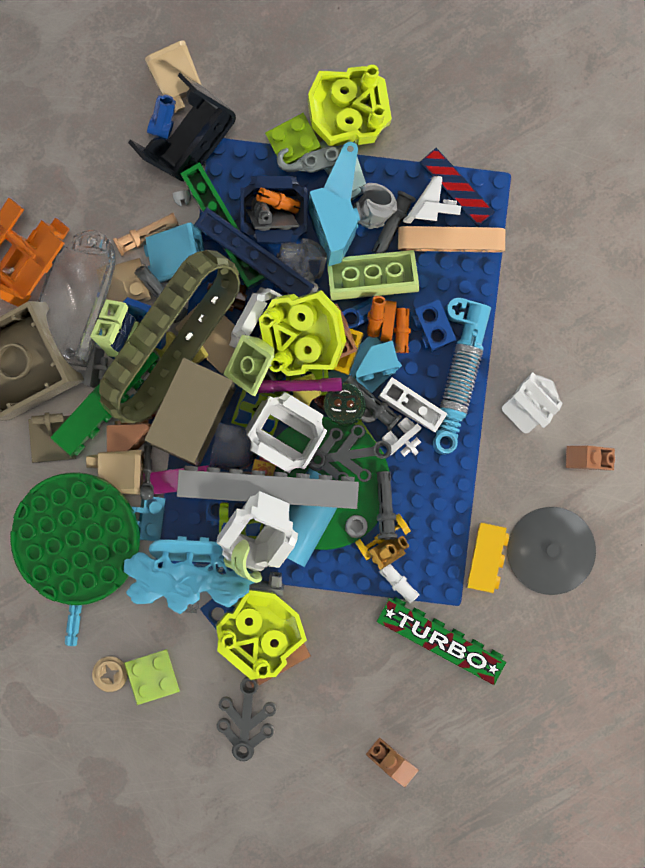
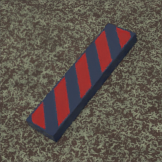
M437 148L420 161V164L432 177H442L441 187L454 201H457V205L461 206V209L477 227L495 213Z

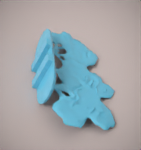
M178 536L177 540H158L149 546L150 554L157 558V560L151 559L142 552L133 555L131 559L124 560V573L136 579V582L126 591V594L133 603L152 604L155 600L164 596L167 599L168 607L179 614L187 609V605L199 601L200 593L205 591L211 595L215 602L225 607H231L239 598L249 593V585L255 582L239 576L233 569L229 571L223 561V548L217 542L209 541V538L200 537V541H189L187 537ZM171 561H181V562L176 563V564H173ZM160 562H163L162 568H158ZM192 562H211L205 567H196L192 564ZM216 564H218V567L224 568L226 572L224 575L216 570ZM212 566L213 570L208 571V568Z

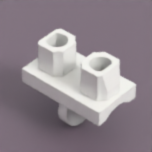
M406 417L397 425L404 433L400 439L392 431H389L382 438L383 441L391 445V455L404 444L406 447L400 451L404 457L410 451L415 456L418 454L415 447L421 441L416 437L410 443L409 439L422 428L418 423L415 425Z

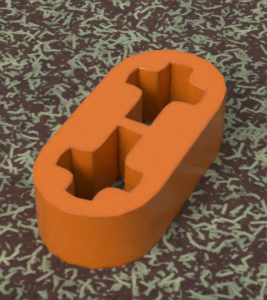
M386 300L381 342L392 341L396 301Z

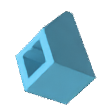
M393 341L370 347L355 373L356 380L361 379L362 382L375 379L374 375L382 373L383 376H388L396 373L395 369L399 368V363Z

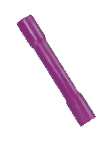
M342 378L283 381L263 380L257 394L290 391H342Z

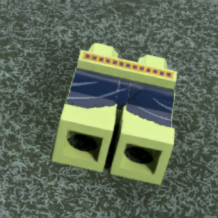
M108 299L104 303L99 315L100 319L97 320L90 337L105 351L107 356L116 358L140 323L135 321L136 319L127 312L129 307L126 303ZM109 309L111 311L110 316L107 315ZM101 328H102V336L99 335V331H100Z

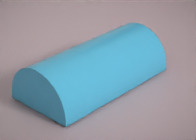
M310 468L306 472V474H310V479H319V475H321ZM290 504L289 521L293 522L292 529L298 533V539L294 549L288 555V559L303 567L306 566L337 508Z

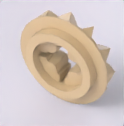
M113 656L100 659L94 665L92 671L95 685L105 692L119 690L124 686L128 677L122 660ZM106 665L108 666V668H110L111 671L119 670V672H117L113 676L114 683L112 682V680H110V678H101L102 676H104V674L107 673Z

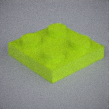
M304 112L265 132L276 156H278L282 149H289L283 156V161L287 164L295 163L306 153L322 149Z
M167 649L124 662L137 705L180 692Z

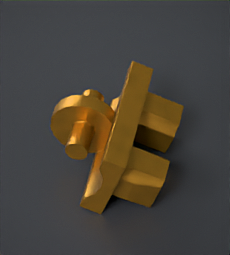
M401 536L397 539L382 542L369 550V553L372 555V561L381 570L406 554L404 550L409 547V544L404 536Z

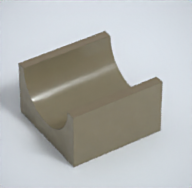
M28 301L0 316V421L12 420L84 381L82 374L68 364L53 340L46 318L47 311L50 310L46 302Z
M183 358L146 435L145 441L151 443V446L199 467L236 390L233 380Z

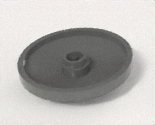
M544 507L531 511L517 522L508 540L507 556L512 572L524 586L537 593L558 595L577 588L586 580L595 563L596 545L589 526L577 514L560 507Z

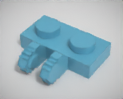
M153 497L150 500L141 499V507H132L134 513H140L139 521H137L140 540H160L166 498Z

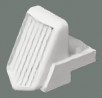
M441 176L430 178L432 180L408 216L403 219L404 223H412L414 219L437 221L438 213L460 215L461 206L457 205V201L444 199L443 203H439L442 184Z
M532 372L518 386L514 395L504 403L502 411L523 433H529L539 424L543 428L546 427L553 415L560 410L563 403L559 400L554 382Z

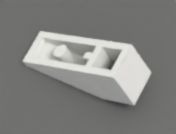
M392 377L378 396V399L382 402L387 403L396 411L433 432L437 431L447 415L446 412Z

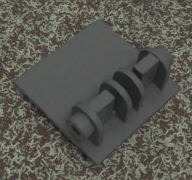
M256 197L252 200L251 209H246L255 229L267 231L270 228L288 230L292 227H299L292 212L284 209L268 208L266 203L257 201Z

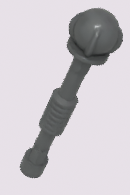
M147 441L144 442V482L140 486V496L144 500H150L154 495V487L150 482L152 446Z

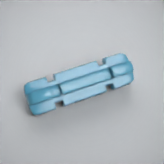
M69 605L70 615H68L66 633L68 634L65 636V645L67 646L77 645L78 637L76 635L79 633L81 617L79 613H81L82 605Z

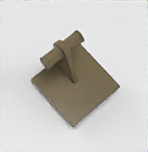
M46 412L44 415L31 416V419H28L32 463L76 459L75 454L70 457L50 438L70 415L63 416V413L50 414Z

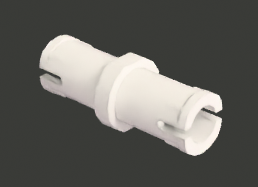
M391 564L379 571L392 585L391 588L394 591L397 590L409 604L420 595L406 581L407 578L401 576Z

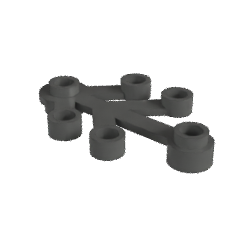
M354 425L351 429V434L339 450L335 453H328L335 442L341 441L344 436L341 429L333 428L322 447L316 450L308 466L315 471L324 470L339 481V476L342 474L349 477L346 472H339L330 464V462L339 461L356 474L360 481L368 482L372 476L371 472L368 469L361 468L351 459L370 456L386 459L391 455L392 447L386 441H378L374 447L350 450L358 438H362L365 435V428L363 426ZM357 427L362 429V433L359 436L354 433ZM334 431L340 432L338 439L333 438ZM381 446L387 447L385 454L379 452ZM320 456L322 458L321 463L316 464L314 458ZM363 471L368 473V478L365 480L361 478Z
M245 677L240 684V689L244 693L242 716L233 707V701L230 697L225 696L219 701L220 709L225 711L240 729L239 738L230 728L231 723L227 718H222L217 723L218 731L223 733L232 743V754L239 761L251 759L254 754V747L265 738L272 737L275 731L273 725L267 723L262 726L261 732L249 739L250 730L268 716H273L276 713L277 707L275 703L267 702L263 709L251 718L253 694L258 690L259 683L257 679L251 680L248 677ZM246 682H253L254 687L248 688ZM222 701H228L230 706L224 707ZM272 706L274 711L269 713L266 711V707ZM225 722L228 727L223 729L220 727V723ZM264 728H270L271 734L264 733ZM244 746L247 748V752L242 753L239 748Z

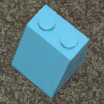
M191 222L145 238L144 252L150 261L148 269L160 283L170 281L188 256L196 252L205 251L201 231L194 227V224Z

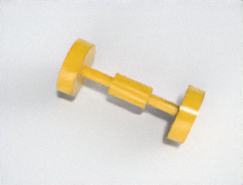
M398 513L395 520L398 525L395 526V531L401 528L403 533L407 535L411 530ZM378 535L374 537L375 540L366 546L361 539L355 542L366 561L372 558L368 549L377 543L379 545L385 541L379 540Z

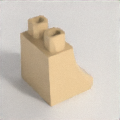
M178 41L145 58L147 67L162 96L165 94L172 96L176 101L175 113L185 109L182 98L186 97V93L189 90V87L178 77V74L182 73L201 85L185 41Z
M144 451L98 452V455L86 456V468H98L97 477L112 484L122 494L140 495V486L143 484Z

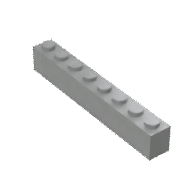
M185 466L184 470H179L177 497L247 502L250 496L256 495L261 491L291 505L357 509L359 482H354L355 477L341 476V481L332 480L330 475H319V479H310V474L296 473V478L287 477L285 472H274V476H265V471L252 470L251 475L242 474L243 470L229 469V473H220V468L207 467V472L198 471L196 466Z

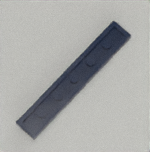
M208 207L195 222L194 227L288 295L295 294L301 297L309 294L314 288V284Z

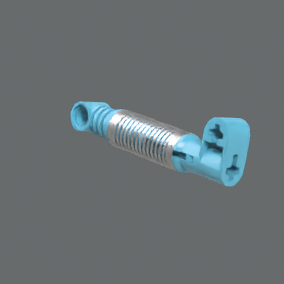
M455 298L445 307V314L448 320L462 324L464 328L461 339L457 341L454 352L457 354H454V357L456 358H452L454 361L451 362L453 364L451 368L453 369H450L452 373H449V376L451 377H447L449 379L447 383L449 384H446L448 388H445V391L447 392H443L446 396H443L444 399L440 406V409L446 412L447 415L439 426L440 430L437 429L433 440L434 450L442 455L453 452L457 447L458 434L456 433L460 431L458 427H461L459 422L466 418L470 395H472L473 384H475L474 380H476L475 376H477L478 365H480V357L483 355L484 348L482 342L491 311L490 306L463 298ZM458 305L459 310L463 311L466 305L469 306L466 320L463 319L464 312L456 315L455 310L452 308ZM442 437L449 439L450 447L448 449L441 447L440 440Z

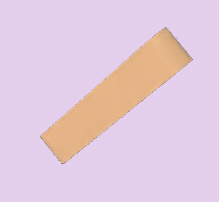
M398 227V250L505 252L506 229Z

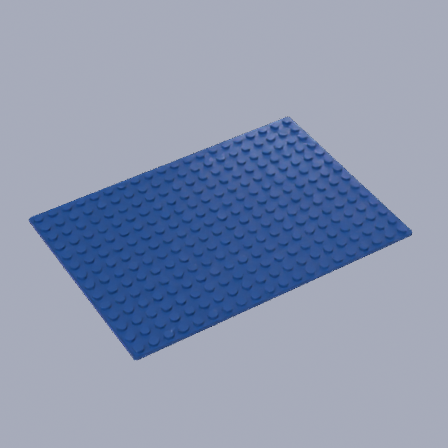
M223 138L206 160L205 172L240 231L241 188L248 186L252 177L293 176L296 177L300 186L307 188V233L299 236L296 244L259 245L297 273H313L315 276L314 283L318 285L317 291L322 290L331 300L327 261L308 210L309 192L324 188L329 175L324 169L313 173L283 171L277 163V156L271 144ZM357 154L366 184L377 183L385 186L394 194L396 200L398 198V191L405 192L416 199L407 212L408 216L432 180L430 179L432 176L420 162ZM454 166L495 211L479 227L505 229L511 174ZM441 187L439 203H443L444 199L453 200ZM361 194L360 196L351 201L352 207L354 206V203L359 201L363 194ZM462 209L460 215L438 213L437 221L414 219L412 223H404L402 220L399 227H477ZM246 212V223H252ZM358 223L355 237L344 257L376 254L371 250L384 226L368 229ZM398 229L386 253L401 251L398 250ZM201 232L204 250L218 251L229 259L222 246ZM414 251L419 292L382 295L385 301H396V308L410 309L409 328H411V333L408 340L409 353H396L397 359L402 366L372 393L374 397L378 399V396L392 377L440 408L441 402L444 399L443 396H446L443 392H447L445 388H448L446 384H449L447 383L449 380L447 377H451L449 373H452L450 369H453L451 368V365H453L451 362L454 361L452 358H456L454 354H457L454 352L457 341L461 339L464 325L448 320L456 341L431 352L429 347L425 348L420 336L423 335L421 327L416 328L412 318L415 315L414 310L440 299L445 311L446 305L455 298H463L491 307L482 342L484 348L483 355L480 357L481 361H479L480 365H478L477 376H475V384H473L472 395H470L466 418L459 422L461 424V427H458L460 431L456 433L458 434L456 449L445 455L437 453L433 448L436 432L418 423L422 429L409 439L410 443L416 437L421 441L415 447L418 454L415 456L410 451L404 457L400 452L406 447L404 444L395 453L386 458L389 472H391L393 513L395 515L399 513L411 530L407 535L403 533L401 528L395 531L398 538L404 536L409 547L404 550L406 554L392 562L391 565L401 576H405L407 578L406 581L420 594L414 601L459 606L462 601L502 252ZM218 269L210 272L195 290L188 301L187 315L202 301L207 293L208 284H212L217 277ZM239 276L240 284L244 285L242 279ZM266 280L250 290L246 288L245 307L252 294L257 293L261 287L272 289L282 296L288 294L269 280ZM371 297L332 300L334 304L337 303L343 312ZM272 299L265 301L267 305L263 313L266 311ZM458 305L452 308L455 310L456 315L464 312L463 319L466 320L469 306L466 305L463 311L459 310ZM234 308L233 312L227 310L224 315L236 325L243 311ZM425 311L423 319L431 322L435 319V315L431 311ZM395 313V320H394L393 332H394V328H396V313ZM347 314L345 316L349 325L356 323L355 315ZM259 320L250 336L257 338L261 334ZM369 321L354 329L364 334L361 343L369 337L367 334ZM382 324L380 329V335L377 337L379 340H381ZM434 331L431 334V338L435 342H441L443 334L440 331ZM393 333V335H392V341H393V344H394V348H395L396 333ZM206 358L198 364L224 376ZM282 371L274 372L277 381L286 380V375ZM235 384L236 390L200 466L220 468V472H229V469H241L243 472H252L254 459L259 460L260 456L250 451L251 441L246 435L248 432L246 428L231 423L243 390ZM327 395L314 398L309 406L321 413L323 417H329L325 410ZM335 397V400L340 399L342 401L341 406H335L336 409H351L347 406V403L344 399ZM388 405V408L397 416H402L400 421L391 430L400 439L404 433L397 425L407 416ZM407 417V418H408L409 420H411L415 425L417 424L416 421H414V420L410 419L409 417ZM378 418L371 423L363 422L376 442L383 441L382 438L389 432L387 426ZM279 420L273 437L276 438L290 426ZM442 437L440 440L442 448L448 449L450 447V441L446 437ZM380 447L383 453L385 454L387 452V447ZM169 454L167 470L194 466ZM177 492L164 493V498L166 499L160 540H177L178 536L187 537L189 541H200V537L209 538V541L217 542L219 526H211V522L206 521V499L177 497ZM215 504L212 507L211 511L214 516H219L220 504ZM236 504L234 507V512L237 508L242 509L244 504ZM379 521L369 533L361 538L365 546L375 540L374 537L380 534ZM355 542L336 549H314L305 567L286 558L280 568L267 566L261 571V581L269 582L270 572L282 573V584L387 598L397 597L405 600L397 590L394 591L391 588L392 585L379 573L380 569L372 561V558L366 561ZM378 543L369 548L368 551L376 547ZM171 561V562H172L173 564H176V563H179V562H181V561ZM160 562L158 567L162 568L163 562ZM192 562L196 567H205L211 563ZM216 564V570L224 575L226 573L224 568L218 567V564ZM210 566L208 568V571L213 570V567Z

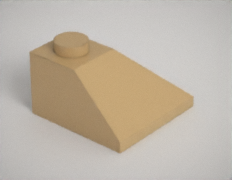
M140 258L98 270L106 299L123 302L129 297L142 303L152 300L148 288L134 274L135 270L142 265Z

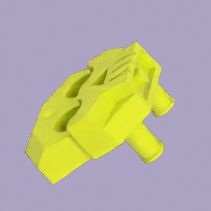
M376 65L351 67L347 69V72H318L308 93V108L312 129L329 146H341L347 142H355L357 145L375 143L381 131L390 126L392 117L386 82L384 78L378 76L379 69ZM346 90L348 93L342 94L341 91ZM351 120L353 123L347 124L345 121Z
M322 290L301 297L290 294L272 299L266 311L258 319L263 341L274 348V358L270 364L272 365L269 367L270 370L273 372L282 371L286 376L305 374L309 369L333 370L336 368L346 344L341 311ZM299 313L305 315V320L300 319ZM306 346L311 347V353L306 351Z
M249 589V593L240 598L232 612L227 611L216 624L218 635L217 651L251 680L276 677L286 666V658L307 641L299 614L274 592ZM246 618H252L253 623L251 625H246ZM272 639L278 640L277 646L272 647L270 645ZM252 643L251 654L241 646Z

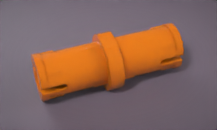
M262 187L259 189L258 192L262 193L263 196L257 194V201L272 205L273 208L278 210L284 209L293 214L299 211V209L293 207L294 205L300 207L301 203L299 200Z
M374 296L372 299L371 310L367 315L369 321L367 334L369 337L375 338L380 335L381 324L385 320L384 308L386 301L382 296Z
M396 308V328H394L393 332L396 333V353H409L408 340L411 328H409L410 309Z

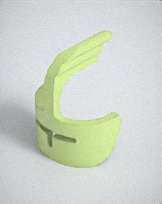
M242 540L233 549L231 561L224 557V564L245 579L256 583L261 582L262 576L259 571H254L250 574L247 571L246 560L250 545L247 540Z

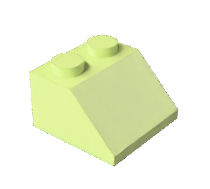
M242 335L223 375L233 380L235 384L252 396H256L274 358V348L260 338Z

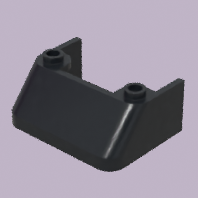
M179 73L178 77L189 87L186 93V100L193 106L168 141L162 137H156L148 143L146 148L131 139L128 143L144 161L184 182L180 173L199 162L201 166L205 163L235 123L236 115L226 104L202 85Z

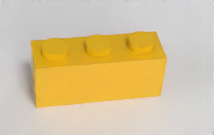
M479 523L466 588L494 593V589L498 590L501 579L500 576H497L499 567L503 568L505 560L502 549L503 546H507L509 540V533H506L507 528Z

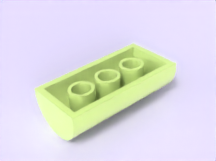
M414 250L344 257L339 264L329 267L327 264L331 301L419 292Z

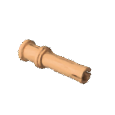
M171 213L137 231L132 229L129 231V234L119 239L114 238L113 241L120 255L123 256L125 252L135 247L140 248L143 245L142 242L146 241V237L178 226L179 223L174 213Z

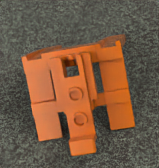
M8 198L0 210V245L4 239L12 245L0 262V299L19 307L29 301L31 298L30 294L44 273H48L52 267V261L65 244L62 240L70 229L57 218H54L51 224L41 220L37 228L26 239L12 230L24 209L14 200Z

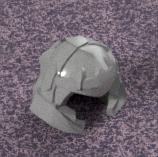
M367 183L359 186L363 195L353 206V208H357L360 220L358 223L368 229L384 226L386 220L397 211V201L394 194L385 186L377 183Z

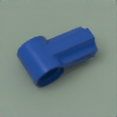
M166 94L163 96L158 95L154 113L148 124L147 133L169 139L174 125L172 118L176 104L172 96Z
M373 297L342 312L344 317L347 314L356 316V323L348 324L350 329L354 330L359 325L368 321L367 315L371 310Z

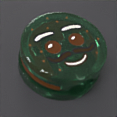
M342 383V391L327 392L324 398V409L329 419L335 424L350 426L357 423L363 417L366 402L362 392L356 386Z

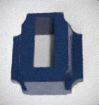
M293 176L252 177L249 185L241 188V232L249 236L257 244H296L299 236L307 233V188L300 186L296 177ZM261 187L272 192L283 193L285 196L299 200L301 203L300 207L294 205V208L299 209L294 214L299 227H292L288 230L270 228L267 231L255 229L252 223H246V206H251L252 200L257 194L263 196L262 193L258 192Z

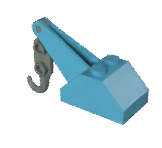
M354 142L345 143L342 149L329 146L306 153L292 164H287L283 161V156L289 149H282L278 153L277 163L283 171L313 173L333 167L324 188L309 192L308 210L328 267L341 263L355 237L358 221L360 220L357 208H353L351 204L358 146Z

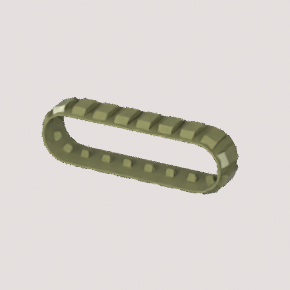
M205 250L188 256L104 373L99 387L100 402L104 409L115 419L122 423H137L151 417L162 404L182 359L193 360L234 302L239 292V272L235 264L218 251ZM218 269L213 285L140 389L130 400L120 404L124 391L200 283L210 272Z

